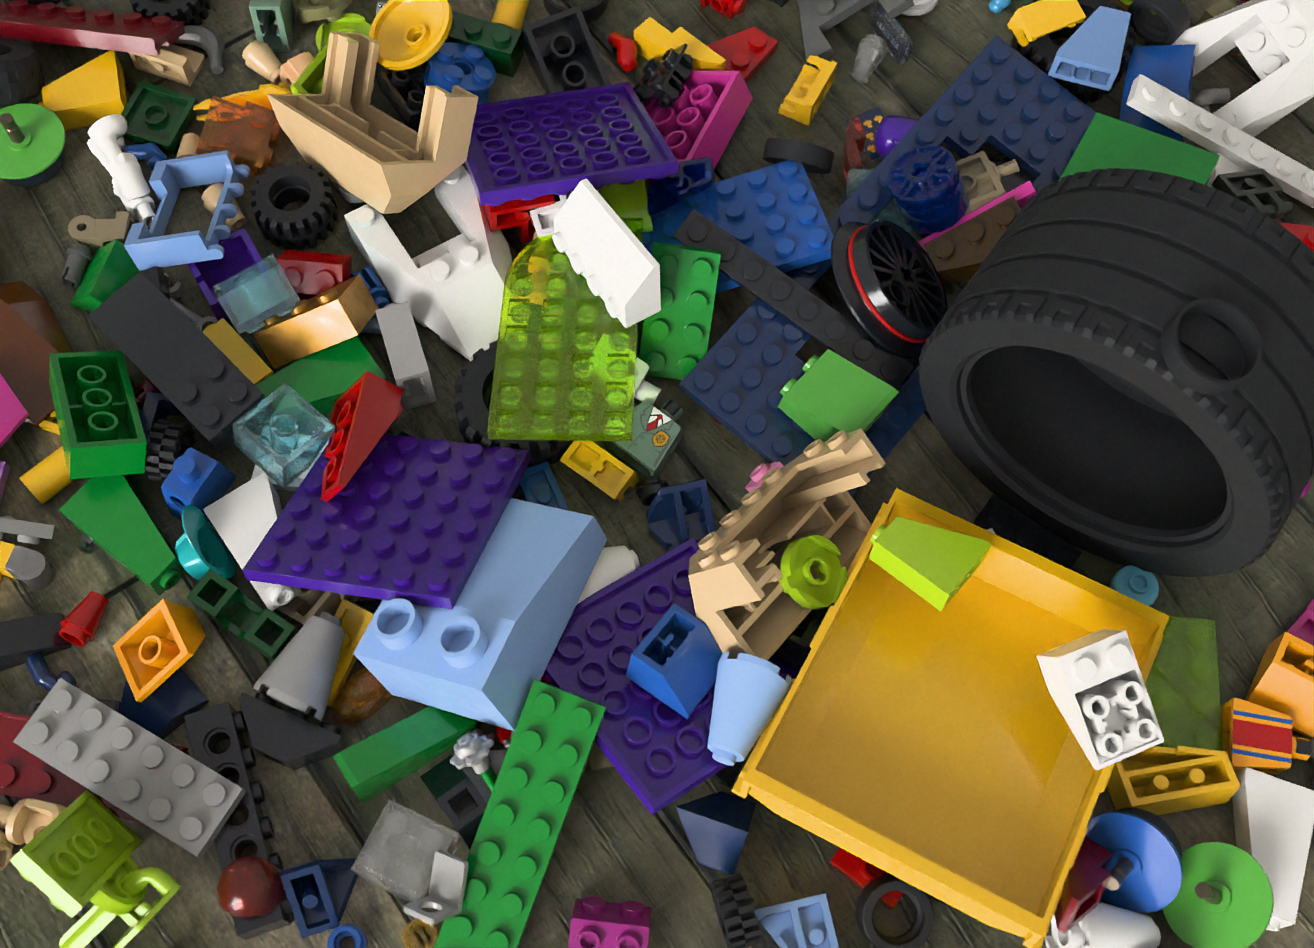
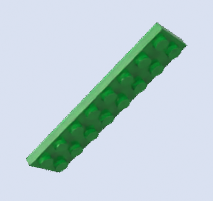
M534 679L466 860L469 866L462 913L443 921L434 948H519L608 706Z

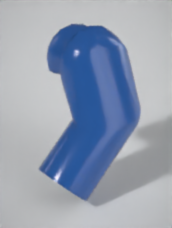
M154 143L127 145L125 147V153H133L137 160H146L147 166L152 167L149 170L153 172L157 161L168 160V157Z

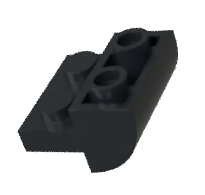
M408 69L380 71L377 79L380 91L405 125L418 132L425 95V87L423 85L424 72L411 74Z

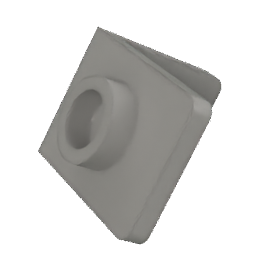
M442 850L435 852L429 894L405 904L403 912L431 925L462 913L468 862ZM421 908H435L439 912H426L421 910Z

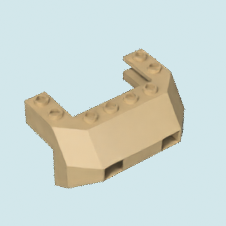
M330 32L321 94H267L279 125L304 160L312 165L313 169H320L328 179L382 214L400 213L466 162L477 110L478 96L459 86H452L451 93L439 86H426L419 130L416 132L370 105L380 43L363 33Z
M861 428L846 433L844 430L839 431L825 442L821 439L815 440L797 458L780 469L777 467L769 471L761 479L763 484L759 488L747 493L741 499L743 505L738 510H733L725 515L719 522L721 527L717 531L706 535L698 543L700 549L690 558L688 575L696 618L706 624L723 653L730 652L728 659H737L739 653H745L768 661L812 611V609L804 608L796 603L789 594L783 592L784 589L781 582L778 583V580L783 576L781 573L782 555L791 541L811 535L823 536L838 547L841 555L837 557L840 560L841 567L846 566L847 570L850 567L871 527V523L851 497L848 490L866 485L870 481L866 474L882 468L886 464ZM787 540L776 553L773 550H768L772 545ZM812 565L810 571L813 578L816 579L819 575L815 573V566Z

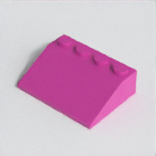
M692 70L672 106L668 108L660 107L657 103L658 100L654 96L645 101L644 108L678 161V174L668 175L664 179L652 180L675 189L684 190L696 189L707 184L753 99L740 71Z

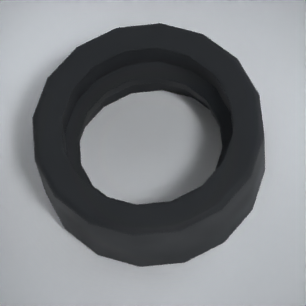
M1134 0L1127 12L1131 13L1129 24L1132 25L1133 31L1145 42L1152 45H1172L1190 23V14L1182 0ZM1150 10L1161 16L1166 23L1157 19Z
M891 874L872 880L863 888L857 899L855 914L859 929L877 948H918L925 943L932 931L934 912L931 900L926 893ZM892 891L903 892L908 895L916 908V918L913 925L907 932L898 937L885 936L879 932L874 925L872 917L873 908L878 899Z

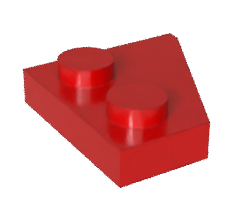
M751 27L706 46L726 60L725 71H740L745 83H747L777 50L778 41L756 27Z

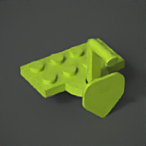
M88 789L24 846L10 862L18 868L23 878L33 882L49 897L51 903L56 908L63 910L71 918L88 901L94 904L62 936L59 943L60 948H85L117 915L130 926L113 947L123 948L181 888V885L160 868L152 866L139 868L129 856L143 840ZM149 883L161 893L151 905L144 900L147 892L146 886Z

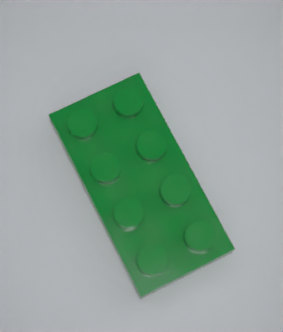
M654 241L652 256L660 264L661 311L645 318L643 322L639 359L649 365L650 368L647 375L683 380L707 354L722 251Z

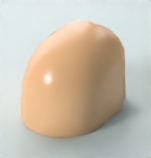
M309 52L300 53L287 60V63L281 65L280 81L285 82L291 92L290 86L314 59L312 54Z

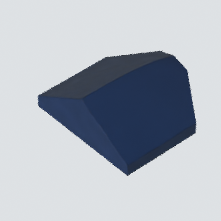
M705 478L659 488L646 513L650 534L667 551L674 549L691 538L699 543L706 535L716 531Z
M180 667L142 703L136 701L126 680L118 713L163 740L185 722V715L199 711L210 701Z

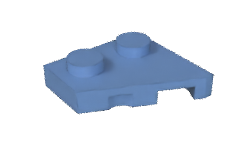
M826 893L754 910L759 922L780 948H839Z

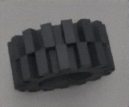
M159 419L153 425V432L150 431L149 434L150 443L146 445L148 454H146L145 461H148L145 466L146 471H148L147 476L152 481L164 482L173 469L174 461L178 457L183 456L188 448H193V445L196 443V437H193L195 430L192 428L193 425L191 423Z
M739 873L710 882L716 915L718 916V922L727 947L746 948L761 943V933L758 927V919L754 912L755 908L751 902V895L749 890H747V884L742 874Z

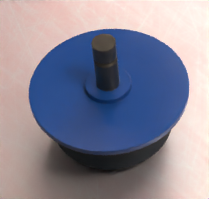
M1131 807L1104 812L1089 819L1086 826L1088 830L1085 836L1113 853L1106 867V871L1112 875L1102 898L1114 906L1139 913L1154 912L1169 905L1179 893L1183 881L1182 849L1171 827L1157 815L1140 808Z

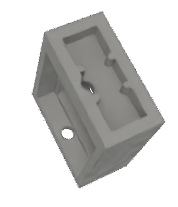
M391 303L384 308L375 310L396 385L403 389L401 401L404 410L436 402L429 369L409 303Z

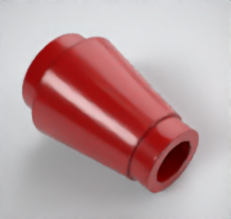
M89 592L87 597L60 622L62 628L59 631V635L78 647H85L88 642H92L106 607L109 604L108 599L97 592Z

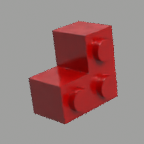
M553 194L538 196L530 201L518 199L506 201L499 206L483 205L490 231L517 227L521 243L533 241L534 233L536 232L530 211L555 204Z

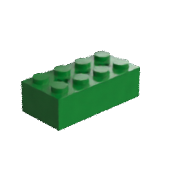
M121 350L50 353L49 385L69 478L81 479L145 473L147 442Z

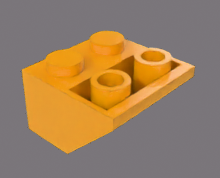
M1284 632L1268 644L1245 701L1289 715L1292 719V730L1309 739L1314 738V646Z

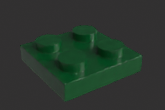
M140 81L120 114L124 116L127 122V132L122 137L139 144L154 143L161 151L172 154L197 110H193V106L199 104L195 97Z

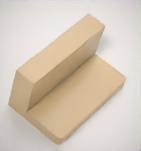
M174 44L161 46V54L158 56L129 52L136 69L187 86H191L206 62L204 54Z

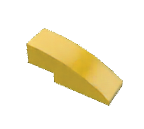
M649 17L633 31V41L637 45V53L648 61L652 58L658 59L662 57L670 48L675 50L687 44L688 46L684 54H688L693 58L694 67L692 70L725 71L726 60L681 26L671 33L653 18Z

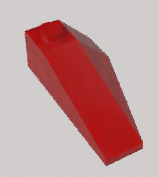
M366 371L334 401L326 436L332 438V442L325 448V457L331 460L323 471L322 500L328 502L345 488L392 422L397 421L403 410V404L400 403L403 393L402 388Z

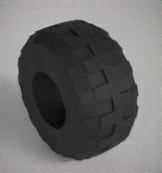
M0 37V106H11L29 102L33 98L35 99L44 86V69L41 55L27 42Z

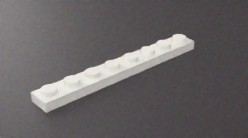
M1140 74L1133 80L1126 103L1128 106L1215 154L1219 152L1246 171L1265 169L1283 189V192L1314 209L1313 170L1144 75Z

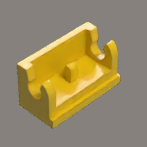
M1039 0L1018 8L1007 23V26L1013 31L1018 43L1024 47L1029 45L1028 40L1033 42L1039 37L1064 27H1075L1076 23L1083 22L1086 16L1077 0Z
M810 55L806 61L816 65L819 69L804 64L800 75L788 95L784 98V102L779 107L778 112L808 126L831 88L837 68V62H830L814 55Z
M579 433L560 458V462L610 498L619 502L624 500L626 489L629 486L634 488L639 481L634 470L581 433Z

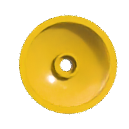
M389 0L376 15L369 31V37L380 43L377 62L387 69L401 71L417 67L432 58L445 43L451 29L453 15L449 1Z

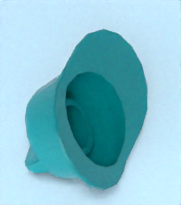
M186 505L181 515L184 533L179 537L175 545L177 560L186 572L198 581L203 578L209 569H212L225 579H231L236 572V564L232 553L224 541L217 535L202 511L194 505Z

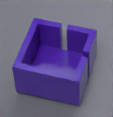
M245 228L231 233L228 239L219 240L218 245H221L225 250L221 259L187 264L217 321L224 318L229 322L246 314L245 307L249 305L254 310L277 299V288L273 278Z

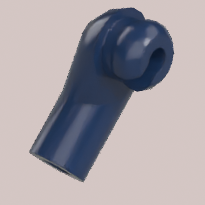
M35 653L26 659L25 664L35 683L46 690L51 691L59 678L76 687L77 682L69 671H62L56 677L42 654Z

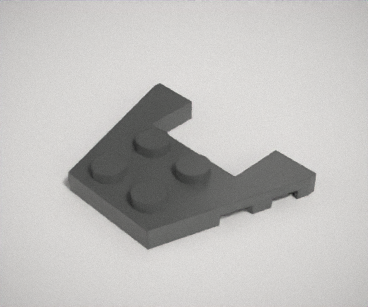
M798 0L806 60L810 55L818 56L825 60L834 56L835 54L823 33L875 0ZM877 0L890 20L914 6L913 0Z

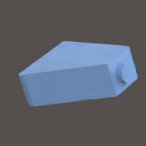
M1099 6L1058 49L1048 76L1110 91L1119 72L1131 13Z

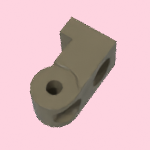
M117 211L115 219H93L88 215H80L69 222L68 233L76 244L83 245L94 253L98 248L115 240L125 244L130 228L136 222L130 211Z

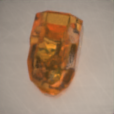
M364 666L353 674L349 681L339 689L334 700V716L340 723H358L370 718L393 695Z

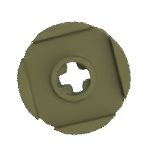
M353 0L291 1L300 22L310 23L327 19L330 22L340 20L344 16L343 10Z

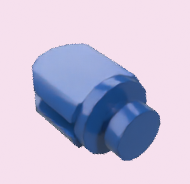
M370 266L363 268L361 273L356 271L350 274V278L360 274L379 309L390 304L388 301V290L383 287Z

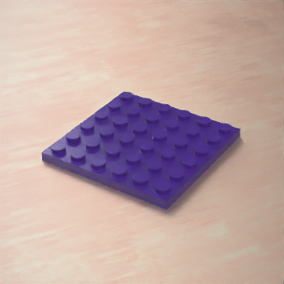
M629 82L477 105L471 141L465 162L480 204L499 206L506 201L518 199L530 201L538 196L549 194L566 195L574 191L579 182L586 178L597 190L605 185L617 183L628 185L636 180L648 178L658 180L664 179L668 175L678 174L677 159Z
M384 434L345 488L326 502L321 499L323 471L331 459L325 457L324 449L244 566L243 572L246 580L382 600L402 598L408 600L411 604L453 610L530 463L529 451L491 446L489 449L479 444Z
M693 538L578 603L543 674L553 686L608 706L595 742L651 815H654L728 766L713 759V752L707 747L715 685L689 718L686 719L626 677L631 654L674 603L696 617L688 575L690 558L700 547ZM773 655L768 660L780 668L778 675L784 680L787 675L792 679H796L800 672Z

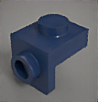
M147 392L143 408L138 410L147 443H150L149 434L150 431L153 432V425L157 423V420L166 419L168 414L183 416L161 392Z

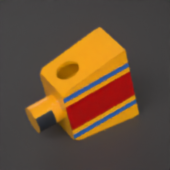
M1234 697L1220 707L1219 751L1227 752L1235 773L1248 767L1268 775H1277L1291 767L1292 759L1304 761L1309 759L1311 741L1306 738L1292 736V719L1289 715Z

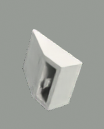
M1100 629L1037 655L1050 695L1095 770H1100L1164 742L1126 630Z

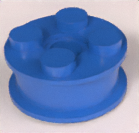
M449 42L444 43L440 50L429 59V66L423 74V85L425 89L426 86H439L449 93L452 92V86H459L478 96L477 105L485 104L489 96L488 89L495 81L496 71L491 61L478 46H467Z

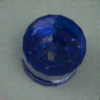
M932 144L916 146L899 156L888 172L890 190L906 224L916 232L925 234L942 232L954 226L964 216L969 206V194L957 168L956 161L951 152L942 146Z

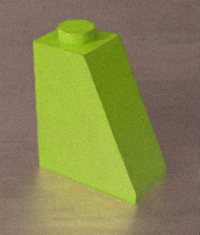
M897 516L888 527L882 524L871 537L870 542L874 545L869 559L939 611H942L983 563L992 544L984 539Z

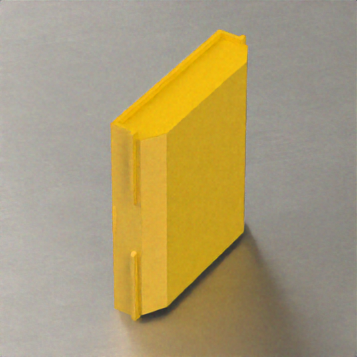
M896 488L888 504L883 502L847 570L848 580L839 598L833 603L834 606L829 607L810 643L811 651L796 679H792L790 691L761 733L731 792L746 799L749 793L775 814L988 926L1024 937L1022 945L1028 948H1041L1061 898L1065 879L1069 869L1073 868L1088 830L1086 826L1099 793L1105 791L1115 763L1100 770L1093 768L1048 691L1037 655L1100 629L1126 630L1145 684L1163 640V632L1170 616ZM898 516L984 539L992 545L983 563L946 607L939 611L869 559L874 545L870 542V539L882 524L888 527Z

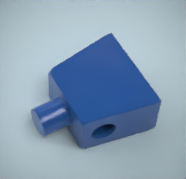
M191 447L188 448L183 456L178 457L174 461L172 471L161 486L170 515L182 521L183 508L189 504L196 506L208 518L203 509L224 496L236 479V475L213 458Z

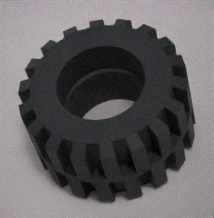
M291 161L290 165H285L284 162L278 163V167L275 169L269 167L265 170V176L259 175L257 177V185H252L250 191L252 196L249 197L253 214L266 240L270 239L271 243L277 247L282 244L286 250H291L292 247H296L297 250H305V245L310 244L312 248L318 245L317 240L321 239L324 241L328 237L327 231L334 230V221L338 218L336 202L327 177L323 176L320 169H312L311 164L304 163L301 166L298 161ZM294 201L307 202L297 210H282L284 206Z

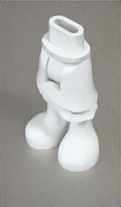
M118 114L102 117L89 128L88 134L91 139L87 141V145L113 177V193L120 197L127 211H130L133 218L139 220L140 223L145 222L149 229L155 217V203L149 197L150 188L143 176L137 157L133 153H122L126 144L122 136L127 132V122L124 116Z

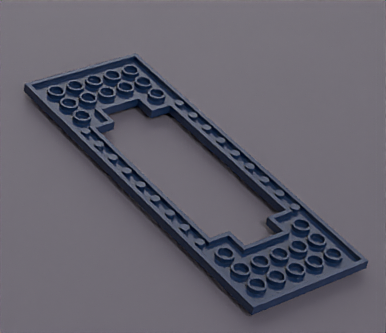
M996 35L829 218L827 222L833 236L838 228L848 222L855 221L870 225L943 142L966 158L976 154L985 142L988 141L1011 160L1015 159L1022 169L1037 178L1032 183L1037 193L1041 188L1047 187L1049 183L1059 181L1096 112ZM831 258L785 272V274L810 291L832 267ZM757 298L679 383L678 388L768 463L780 461L785 466L804 453L803 450L815 441L778 408L783 397L780 393L781 389L791 378L794 377L798 381L805 374L802 368L806 363L796 355L812 337ZM918 367L899 388V393L884 413L865 432L883 460L927 409L921 393ZM875 470L868 472L866 475L869 477ZM860 487L848 490L851 497H853V495L859 490Z

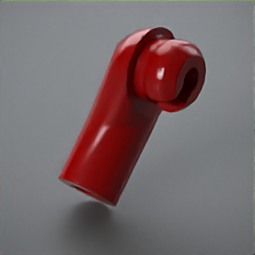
M616 31L612 32L608 37V43L617 49L618 64L625 72L634 71L638 65L636 60V43Z

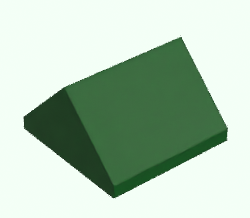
M118 240L108 243L95 250L93 259L89 263L70 305L74 308L92 312L136 274L146 270H138L124 244Z

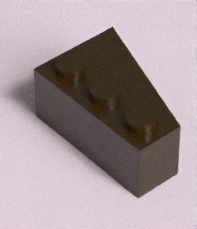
M1014 196L924 244L930 259L945 284L970 280L1021 211Z

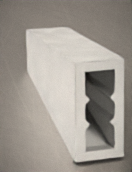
M263 472L210 504L203 511L243 570L281 514L282 507L278 493L266 473ZM249 580L267 608L271 611L287 604L292 598L302 593L299 587Z
M1245 767L1235 773L1241 787L1232 796L1236 847L1254 857L1266 872L1274 897L1273 913L1266 930L1279 931L1280 928L1293 925L1296 921L1314 826V790Z

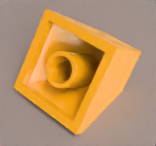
M162 599L113 645V649L137 702L142 703L192 657L206 637L194 609Z

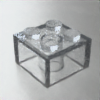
M388 799L351 870L358 877L408 902H413L429 894L434 853L442 850L454 855L461 839L456 831Z

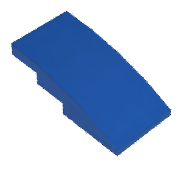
M1196 45L1134 46L1127 67L1120 120L1183 142L1184 136L1128 106L1126 103L1133 80L1140 74L1190 101Z

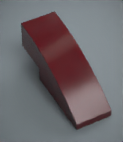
M1086 836L1073 868L1069 869L1061 898L1054 913L1057 929L1064 934L1097 907L1112 875L1106 871V867L1113 853Z

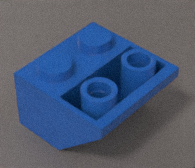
M674 603L631 654L626 677L688 719L715 685L718 662L723 652L706 624Z

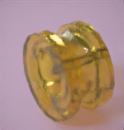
M419 919L409 922L402 934V942L405 948H417L416 942L411 940V935L413 931L418 933L417 928L425 927V932L431 936L428 945L423 942L424 948H434L439 935L437 928Z

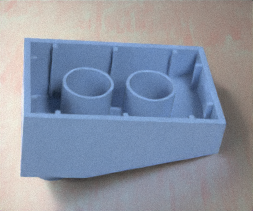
M511 498L453 610L411 604L408 600L402 598L382 600L353 654L392 695L515 731L534 679L541 680L607 542V538L594 516Z

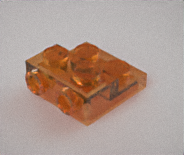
M213 96L195 153L200 155L228 150L235 165H247L250 168V173L258 176L262 165L269 166L274 151L273 148L268 147L270 139L276 140L280 125L275 121L276 115L273 110L249 101L243 107Z

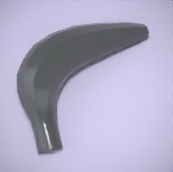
M184 26L185 34L173 44L192 45L204 49L208 54L212 73H223L224 41L222 37L206 26Z

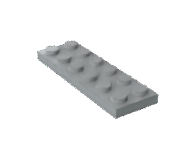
M59 678L13 741L202 859L247 792L62 678Z

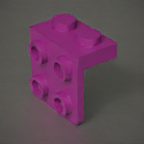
M587 896L583 899L576 898L571 917L568 948H647L652 907L644 906L636 901H624L622 903L605 902L604 899L596 896Z

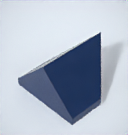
M720 791L676 806L698 862L697 864L730 876L734 875L756 803Z
M365 858L317 860L280 871V878L302 938L340 926V920Z

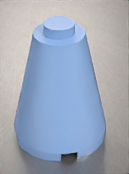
M728 652L723 653L718 662L707 747L713 752V759L722 764L732 766L735 761H744L790 691L792 678L787 675L784 680L778 675L780 668L767 660L745 653H739L737 659H728L730 653Z

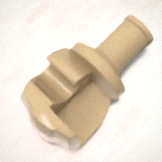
M24 798L18 801L14 807L0 804V828L5 829L6 839L9 843L16 845L26 843L27 845L67 807L33 798Z

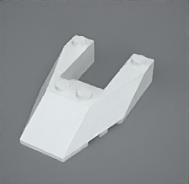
M1250 0L1186 29L1172 44L1196 45L1193 76L1236 46L1239 48L1261 81L1214 112L1213 115L1252 137H1255L1314 97V0Z
M461 165L434 187L436 198L461 234L412 259L381 212L366 204L345 214L344 217L352 240L383 287L388 290L389 297L393 303L408 302L415 321L423 327H429L440 336L442 341L472 361L474 360L473 354L480 348H483L484 351L490 349L489 343L497 340L500 343L509 342L508 337H518L529 330L523 304L516 302L519 287L509 245L501 230L490 231L484 207L479 202L471 177L463 165Z

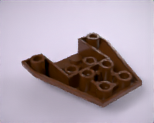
M23 281L0 284V373L30 414L24 423L38 428L39 424L43 420H47L50 414L55 411L49 385L50 353H70L73 350L43 297Z

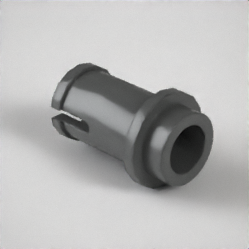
M73 244L71 248L66 250L68 258L61 276H59V282L72 288L80 286L87 264L93 259L91 256L92 251L89 248L80 244Z

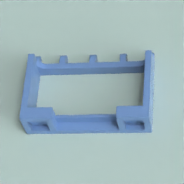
M228 150L157 161L149 179V183L160 201L149 230L145 222L132 224L124 244L138 270L221 259L225 250L218 243L219 240L228 239L231 229L225 225L227 218H233L237 215L238 208L232 204V200L243 195L245 188L238 182L239 179L249 177L250 168L244 164L235 165ZM224 182L206 238H204L200 230L164 235L180 189Z

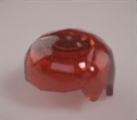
M253 856L233 860L221 872L217 886L220 906L226 912H230L232 916L240 918L267 915L281 900L283 891L280 869L269 860Z

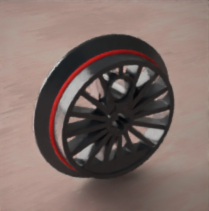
M880 220L868 225L853 221L842 225L837 229L832 239L831 262L836 282L847 306L863 329L883 348L899 357L907 359L919 358L926 340L948 311L945 289L932 260L916 239L895 223Z

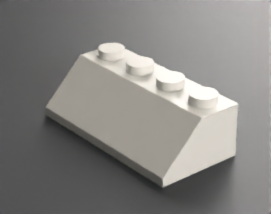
M587 178L580 181L554 217L555 234L552 235L553 242L560 253L565 252L569 257L574 271L577 274L582 273L586 278L591 292L603 299L612 318L617 317L624 327L628 328L661 311L660 264Z

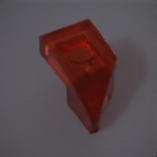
M859 116L850 117L844 141L842 165L847 185L859 183L863 168L859 153L863 152L866 135Z

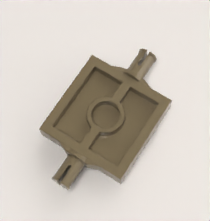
M983 150L926 173L923 176L928 187V194L910 200L913 211L917 213L933 206L940 212L945 225L956 221L1006 194L1001 178L1019 172L1018 164L1013 159L996 166L989 161Z

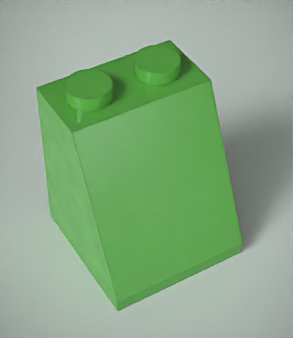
M827 349L820 358L814 354L802 368L805 374L798 381L793 377L781 389L780 393L783 397L778 408L813 439H821L825 442L842 430L849 433L861 428L865 433L884 413L899 391Z

